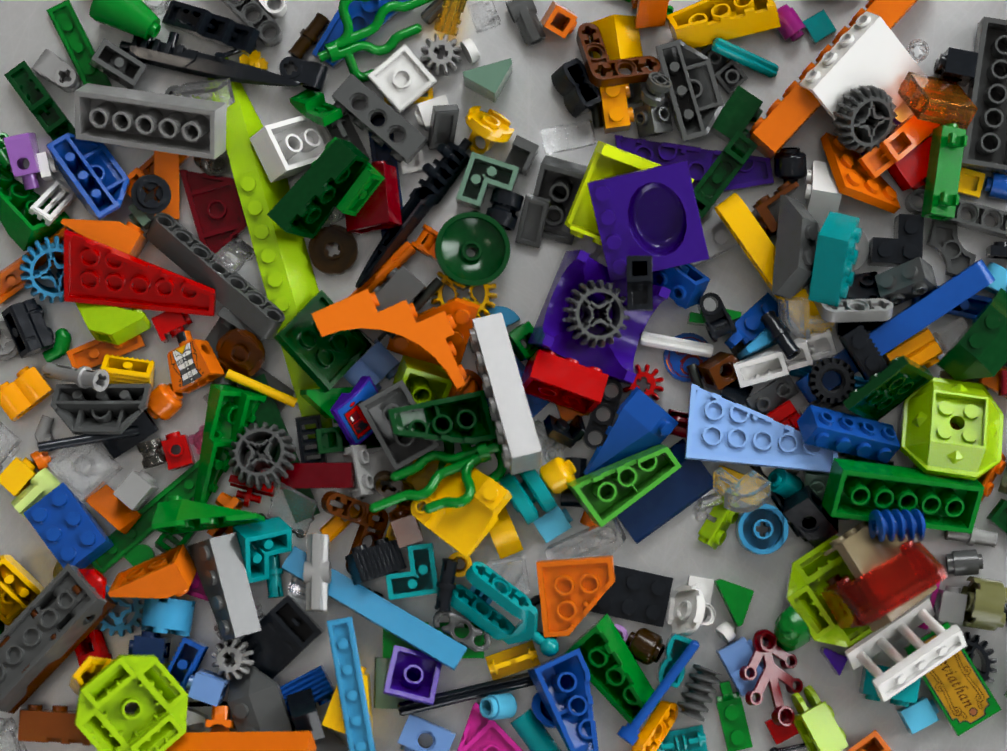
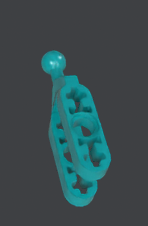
M479 561L474 562L466 571L467 580L521 621L514 626L505 616L460 584H457L456 589H453L451 606L496 640H503L509 645L531 639L539 645L540 652L547 657L556 655L559 651L558 641L552 637L544 638L543 635L537 632L538 609L532 605L531 600L486 564Z

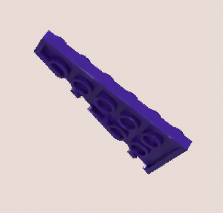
M614 135L617 148L660 165L687 159L691 178L694 179L693 188L696 187L722 153L719 150L713 151L693 146L666 142L660 143L647 141L646 139ZM751 155L723 192L774 184L770 158Z

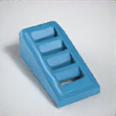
M766 328L737 354V358L739 360L745 359L777 343L771 340L772 335Z

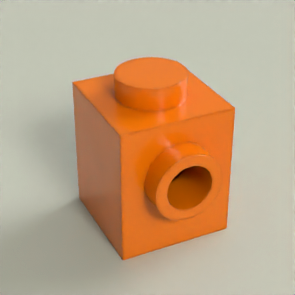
M552 1L540 22L545 28L565 39L567 34H571L576 27V19L578 17L572 11Z

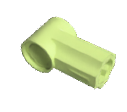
M47 468L40 470L30 480V485L11 502L13 507L25 518L26 516L23 514L25 511L61 484Z

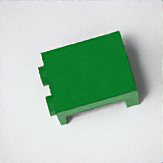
M334 137L331 141H329L326 144L323 153L337 139V137ZM368 162L336 207L342 213L355 217L385 177Z

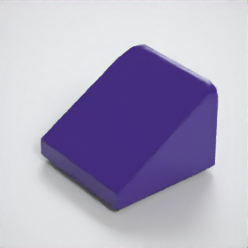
M821 647L820 652L835 674L840 676L847 662V657L826 647Z

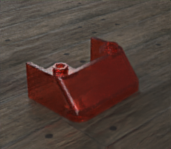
M911 539L899 545L900 551L897 552L896 556L858 578L850 579L847 576L835 583L837 586L835 589L825 590L822 592V595L841 629L860 627L883 617L942 582L949 575L943 565L919 541L914 542Z

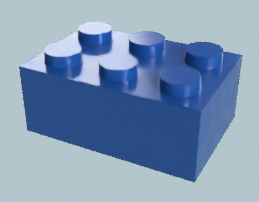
M64 482L23 513L63 568L70 564L85 569L114 546L73 488Z

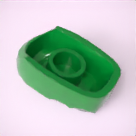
M789 606L779 615L774 626L777 645L786 652L794 651L810 641V631L807 624L795 609Z

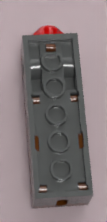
M67 564L0 635V711L14 714L117 606L106 593L107 580L98 570L82 569Z

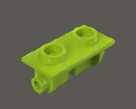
M724 496L720 500L718 499L710 512V515L716 518V521L714 523L706 519L698 532V540L704 544L707 543L716 550L717 546H720L725 541L726 531L730 524L737 520L740 506Z

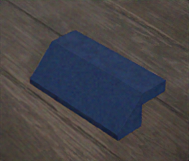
M684 439L669 448L682 467L617 515V518L636 544L718 485L700 460L685 459L686 442Z

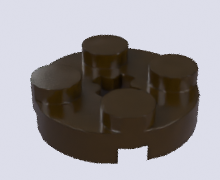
M339 225L326 226L319 230L314 239H310L308 245L309 257L313 265L320 272L327 275H342L355 264L358 257V244L353 234L347 232L345 227ZM338 244L340 253L338 255L334 254L333 257L329 256L328 245Z

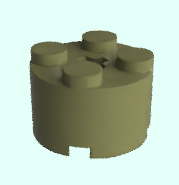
M968 577L967 581H970L968 586H963L961 594L968 595L962 626L995 631L998 627L1003 628L1006 621V615L1003 612L1005 603H1007V587H1004L1001 581Z

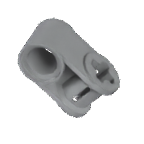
M45 49L31 68L45 80L52 82L67 93L75 92L81 85V79L75 70L48 49ZM67 76L69 78L71 77L72 79L70 82L63 80L64 77Z

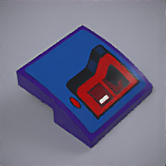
M361 376L350 393H341L330 409L350 446L359 445L373 433L358 405L379 393L370 376Z

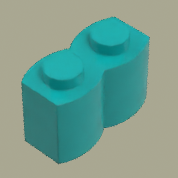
M675 633L671 634L665 645V658L658 666V682L661 683L692 639ZM685 667L671 685L672 687L677 688L681 684L685 675Z

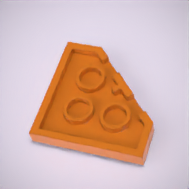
M826 132L820 140L839 193L893 214L897 212L901 207L896 191L880 175L872 180L858 162V159L861 157L859 153L845 148L837 140L838 136Z
M455 297L448 300L445 304L419 313L418 317L414 319L417 323L441 311H445L446 315L451 314L456 324V328L453 329L455 334L447 337L446 341H452L457 352L454 359L457 365H460L470 337L469 329H472V319H476L480 305ZM396 335L393 339L390 337L387 350L439 365L429 353L417 344L400 335Z
M613 555L536 562L544 638L569 636L615 582Z

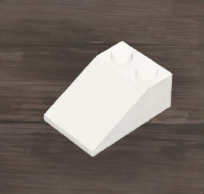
M302 115L266 125L249 139L272 183L308 170L311 164L323 153L326 144L332 140V137L326 126L318 125Z

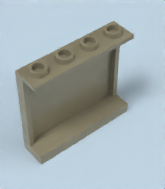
M863 521L830 542L832 548L824 552V555L827 556L838 550L878 615L868 623L872 632H875L890 624L935 591L937 586L906 536L904 541L899 542L897 534H895L894 541L890 542L887 535H885L884 542H880L877 535H875L874 539L870 537L869 521Z

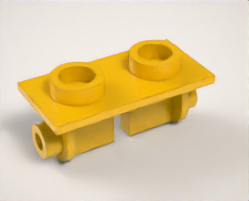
M533 641L485 657L493 680L540 665Z

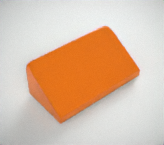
M106 484L89 496L86 502L118 531L126 535L142 515L138 511L131 510L114 496L113 493L115 491Z

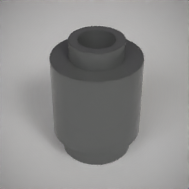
M976 549L952 551L951 554L945 555L947 574H953L954 576L979 574V569H983L982 554H977Z

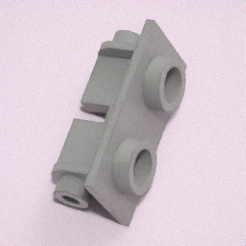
M351 445L344 448L345 453L342 454L344 462H353L355 488H349V493L353 495V498L362 497L363 495H374L375 482L371 474L370 455L366 445Z

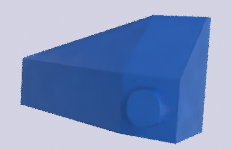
M636 386L619 406L616 412L619 415L613 426H608L605 432L608 435L602 446L596 448L583 473L587 475L660 444L673 431L678 422Z
M577 648L529 669L528 672L537 693L568 751H599L596 722L593 716L590 671L580 649Z

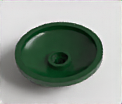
M465 212L450 218L442 226L435 242V256L443 273L452 281L464 286H482L494 281L506 268L510 257V242L504 228L495 219L479 212ZM469 249L473 250L475 256L469 257L466 251Z

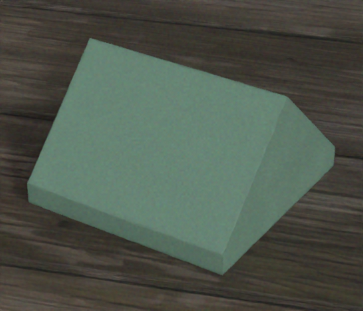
M509 58L463 71L464 85L487 99L496 102L512 74V60Z

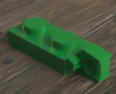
M729 680L722 681L719 684L721 696L716 697V706L727 751H738L753 747L739 692H732Z

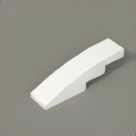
M830 328L794 339L793 341L800 348L801 352L791 360H787L785 354L777 345L734 363L733 366L740 387L743 388L789 375L791 370L809 366L815 360L836 355L837 350Z

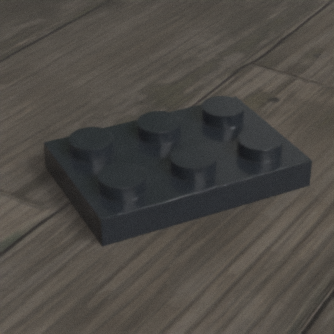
M614 565L615 582L590 612L608 614L613 617L663 627L673 578Z

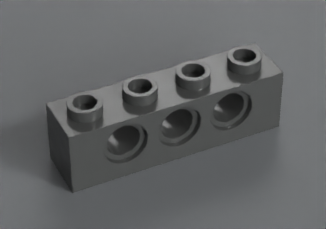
M352 73L332 95L335 101L333 105L337 108L340 107L344 115L348 112L354 118L352 122L362 131L365 128L373 134L371 136L372 140L382 147L385 144L392 151L389 154L399 163L405 161L409 164L427 144V138ZM362 99L366 102V106L362 110H355L353 108V103L356 100ZM377 115L385 118V122L381 126H374L371 123L372 119ZM396 131L404 134L403 140L398 143L390 140L391 134Z

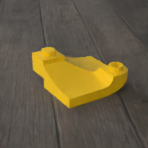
M475 467L472 469L471 477L475 484L476 492L469 504L459 508H443L430 514L425 511H419V507L422 504H428L445 497L458 498L463 496L466 490L460 471L442 479L431 496L423 500L412 501L410 507L412 515L421 524L467 559L499 520L497 516L513 497L507 489Z

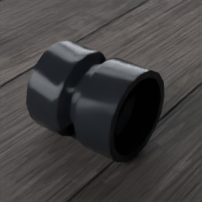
M494 188L490 199L492 207L487 209L486 215L495 219L504 230L514 231L518 219L515 213L520 211L524 197L509 190Z

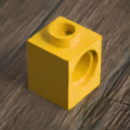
M16 457L0 474V484L13 496H18L30 485V480L37 474L35 471L37 466L27 457L24 459Z

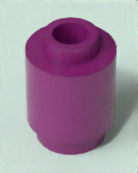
M785 4L777 9L781 27H778L777 30L784 40L795 42L805 34L803 30L806 26L793 7L790 8L788 4Z

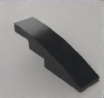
M175 0L170 1L162 23L248 54L252 53L260 31L256 28L236 23L232 19L212 14L206 9Z

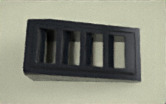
M320 414L296 417L301 463L328 462L326 454H320L321 458L307 460V456L317 455L318 452L317 448L305 449L307 445L316 444V438L304 440L303 435L315 434V429L322 428ZM316 423L317 428L302 430V425Z

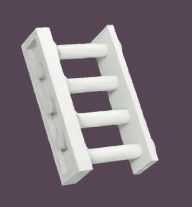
M925 597L890 624L872 632L845 651L847 660L853 670L863 665L875 677L872 682L878 697L883 702H886L967 646L962 630L956 624L946 630L933 618L935 612L928 597ZM922 623H925L937 635V637L926 644L912 631ZM902 637L916 649L915 652L906 658L892 646L894 642ZM881 651H884L896 663V665L885 672L871 659Z

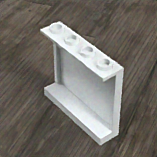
M866 11L839 38V41L833 48L823 55L821 61L805 75V78L799 85L810 90L832 119L836 120L837 117L833 112H837L840 108L837 103H843V95H850V89H858L859 85L866 87L867 85H872L883 89L893 98L892 102L896 105V108L893 110L894 112L926 75L880 16Z

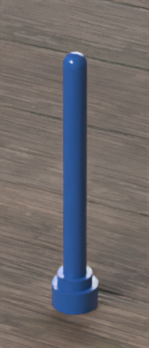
M692 640L633 721L630 724L627 723L626 726H622L617 735L634 746L639 739L640 727L699 648L698 641Z

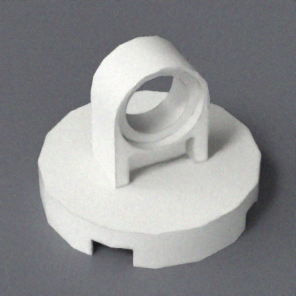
M682 585L675 590L678 591L675 598L670 597L666 610L667 624L672 626V633L689 636L699 626H710L714 623L716 611L711 604L705 603L703 593L698 588ZM706 611L707 617L706 620L703 621L704 613Z

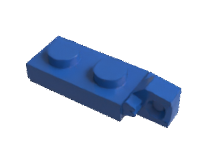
M769 293L765 294L734 323L737 332L724 343L730 350L740 341L744 345L749 344L766 328L760 320L765 313L774 311L778 317L785 310Z

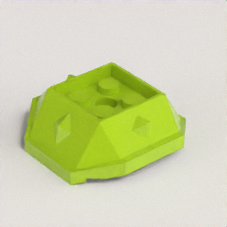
M934 377L903 402L900 433L901 448L899 450L906 457L908 456L925 474L976 480L1001 462L1004 414L983 384ZM950 423L957 424L960 430L953 429Z
M834 535L791 563L786 599L805 621L814 641L850 648L872 633L868 623L878 615L838 550L827 556L824 555V552L832 548L830 542L840 537ZM838 573L840 576L848 575L864 600L843 615L838 613L823 590L828 585L826 581Z
M119 655L79 689L74 723L98 751H165L186 733L188 694L155 655ZM128 703H137V707L133 712L127 713L124 711Z

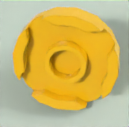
M473 106L465 117L467 125L472 129L468 139L472 142L469 149L472 152L483 154L492 148L494 142H508L514 132V128H509L511 122L502 114L492 109L484 112L480 111L481 106ZM477 136L485 140L484 149L476 145L475 139Z

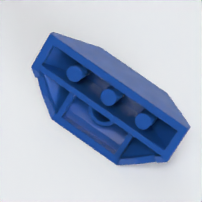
M66 133L46 145L62 176L89 214L100 220L121 208L130 179L104 143L76 139L75 134Z

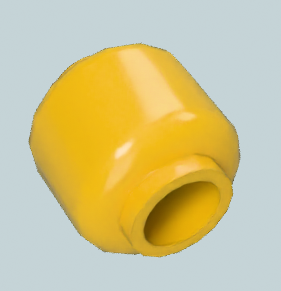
M555 457L540 468L539 476L549 492L559 494L568 488V483L575 480L574 473L577 471L569 459L565 461L561 457Z

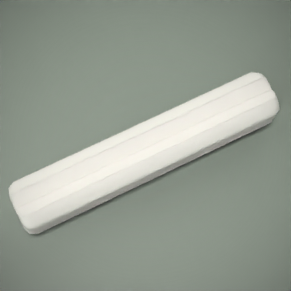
M642 332L640 344L643 346L707 358L712 357L714 350L713 344L650 332Z

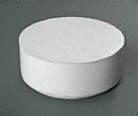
M467 38L460 42L461 49L470 64L480 60L479 51L472 39Z

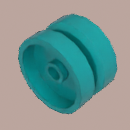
M535 469L519 473L523 480L522 483H519L517 478L509 472L499 481L513 496L510 499V503L517 513L520 512L528 525L539 518V513L533 504L534 502H537L541 509L547 513L558 506Z

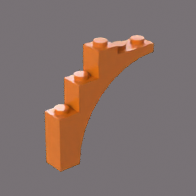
M368 289L311 313L321 337L338 331L359 328L382 330L397 334L417 344L429 353L444 369L455 389L466 385L464 379L468 377L462 364L457 365L454 356L457 355L456 349L452 341H446L447 337L455 334L453 329L456 328V324L452 315H446L445 311H441L416 323L414 318L418 317L413 303L408 304L404 300L378 312L376 307L380 306L375 293H369Z

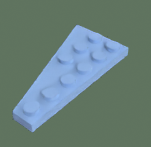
M691 383L685 459L830 473L833 459L838 458V451L804 444L801 432L795 430V428L779 423L771 417L739 403L731 402L714 392L711 393Z

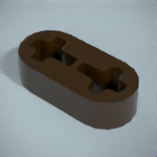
M382 470L374 477V486L377 492L385 498L399 493V490H415L414 486L404 479L396 482L390 479L392 472L388 470ZM389 478L390 484L393 487L391 488L388 485L382 487L380 482L382 480L387 481ZM406 500L397 505L410 506L413 500Z

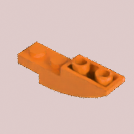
M926 103L891 131L892 134L886 136V139L880 142L879 148L873 147L871 152H866L858 159V162L873 180L926 139L933 132V129L942 123V120L931 105Z

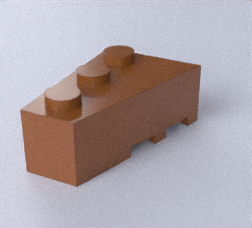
M27 704V709L20 710L18 741L93 745L75 725L76 711L68 710V706L53 705L52 710L43 709V705Z

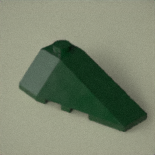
M484 390L387 410L392 433L395 436L463 444H477L497 439Z

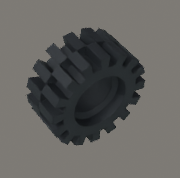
M826 358L820 360L812 367V371L808 376V385L811 388V393L818 400L832 404L840 403L847 399L848 395L855 389V373L852 371L851 366L843 360ZM828 371H836L841 376V385L834 391L827 390L822 383V378Z

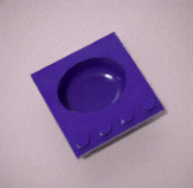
M687 159L587 183L610 281L627 278V256H652V272L709 259Z

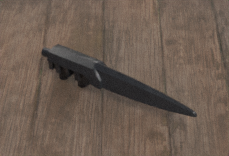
M170 32L167 43H163L159 39L153 40L152 37L146 40L134 35L132 43L121 41L119 46L120 49L129 52L130 55L145 64L196 76L269 86L296 87L300 84L298 81L228 59L218 62L214 59L215 56L191 49L187 50L184 45L179 44V46H176L179 39V34L176 32Z
M464 138L459 146L450 141L447 146L444 143L438 145L437 151L443 158L440 161L437 159L433 161V164L436 166L435 168L430 163L423 165L422 170L429 177L426 181L420 179L418 183L422 187L414 188L409 195L410 199L401 210L402 225L388 228L356 282V288L363 286L417 227L431 207L439 204L468 164L470 157L466 152L472 145L471 141Z

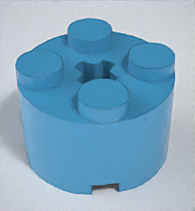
M757 504L742 511L737 519L735 532L740 545L747 551L754 554H770L777 551L785 543L788 537L789 526L783 513L775 506ZM761 522H763L764 527L768 528V531L763 533V537L760 536V532L756 531V527L760 526Z
M170 597L167 599L145 598L141 630L190 637L196 601Z

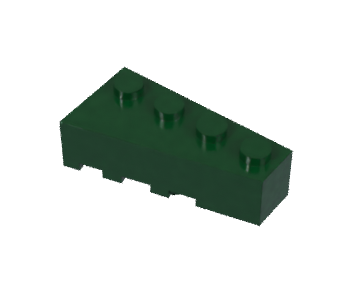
M337 138L267 215L286 233L314 239L370 159L351 142Z

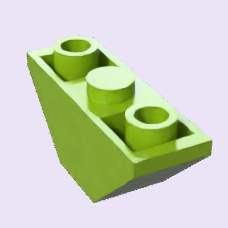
M76 303L89 331L95 340L120 345L147 331L152 325L145 312L139 309L132 308L128 310L115 306Z

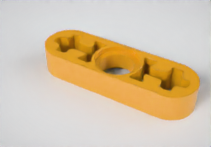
M664 700L659 702L640 731L639 739L632 746L631 751H657L677 719L678 706L676 703Z

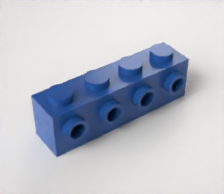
M809 405L797 420L804 444L883 463H888L901 448L894 427L890 424L814 405Z

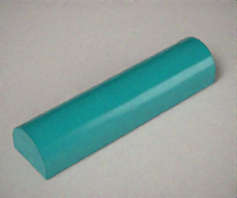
M531 708L510 723L530 751H562L543 724L535 717Z

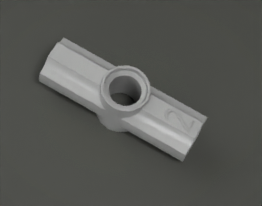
M307 534V557L303 569L304 584H306V611H328V587L331 584L329 534Z

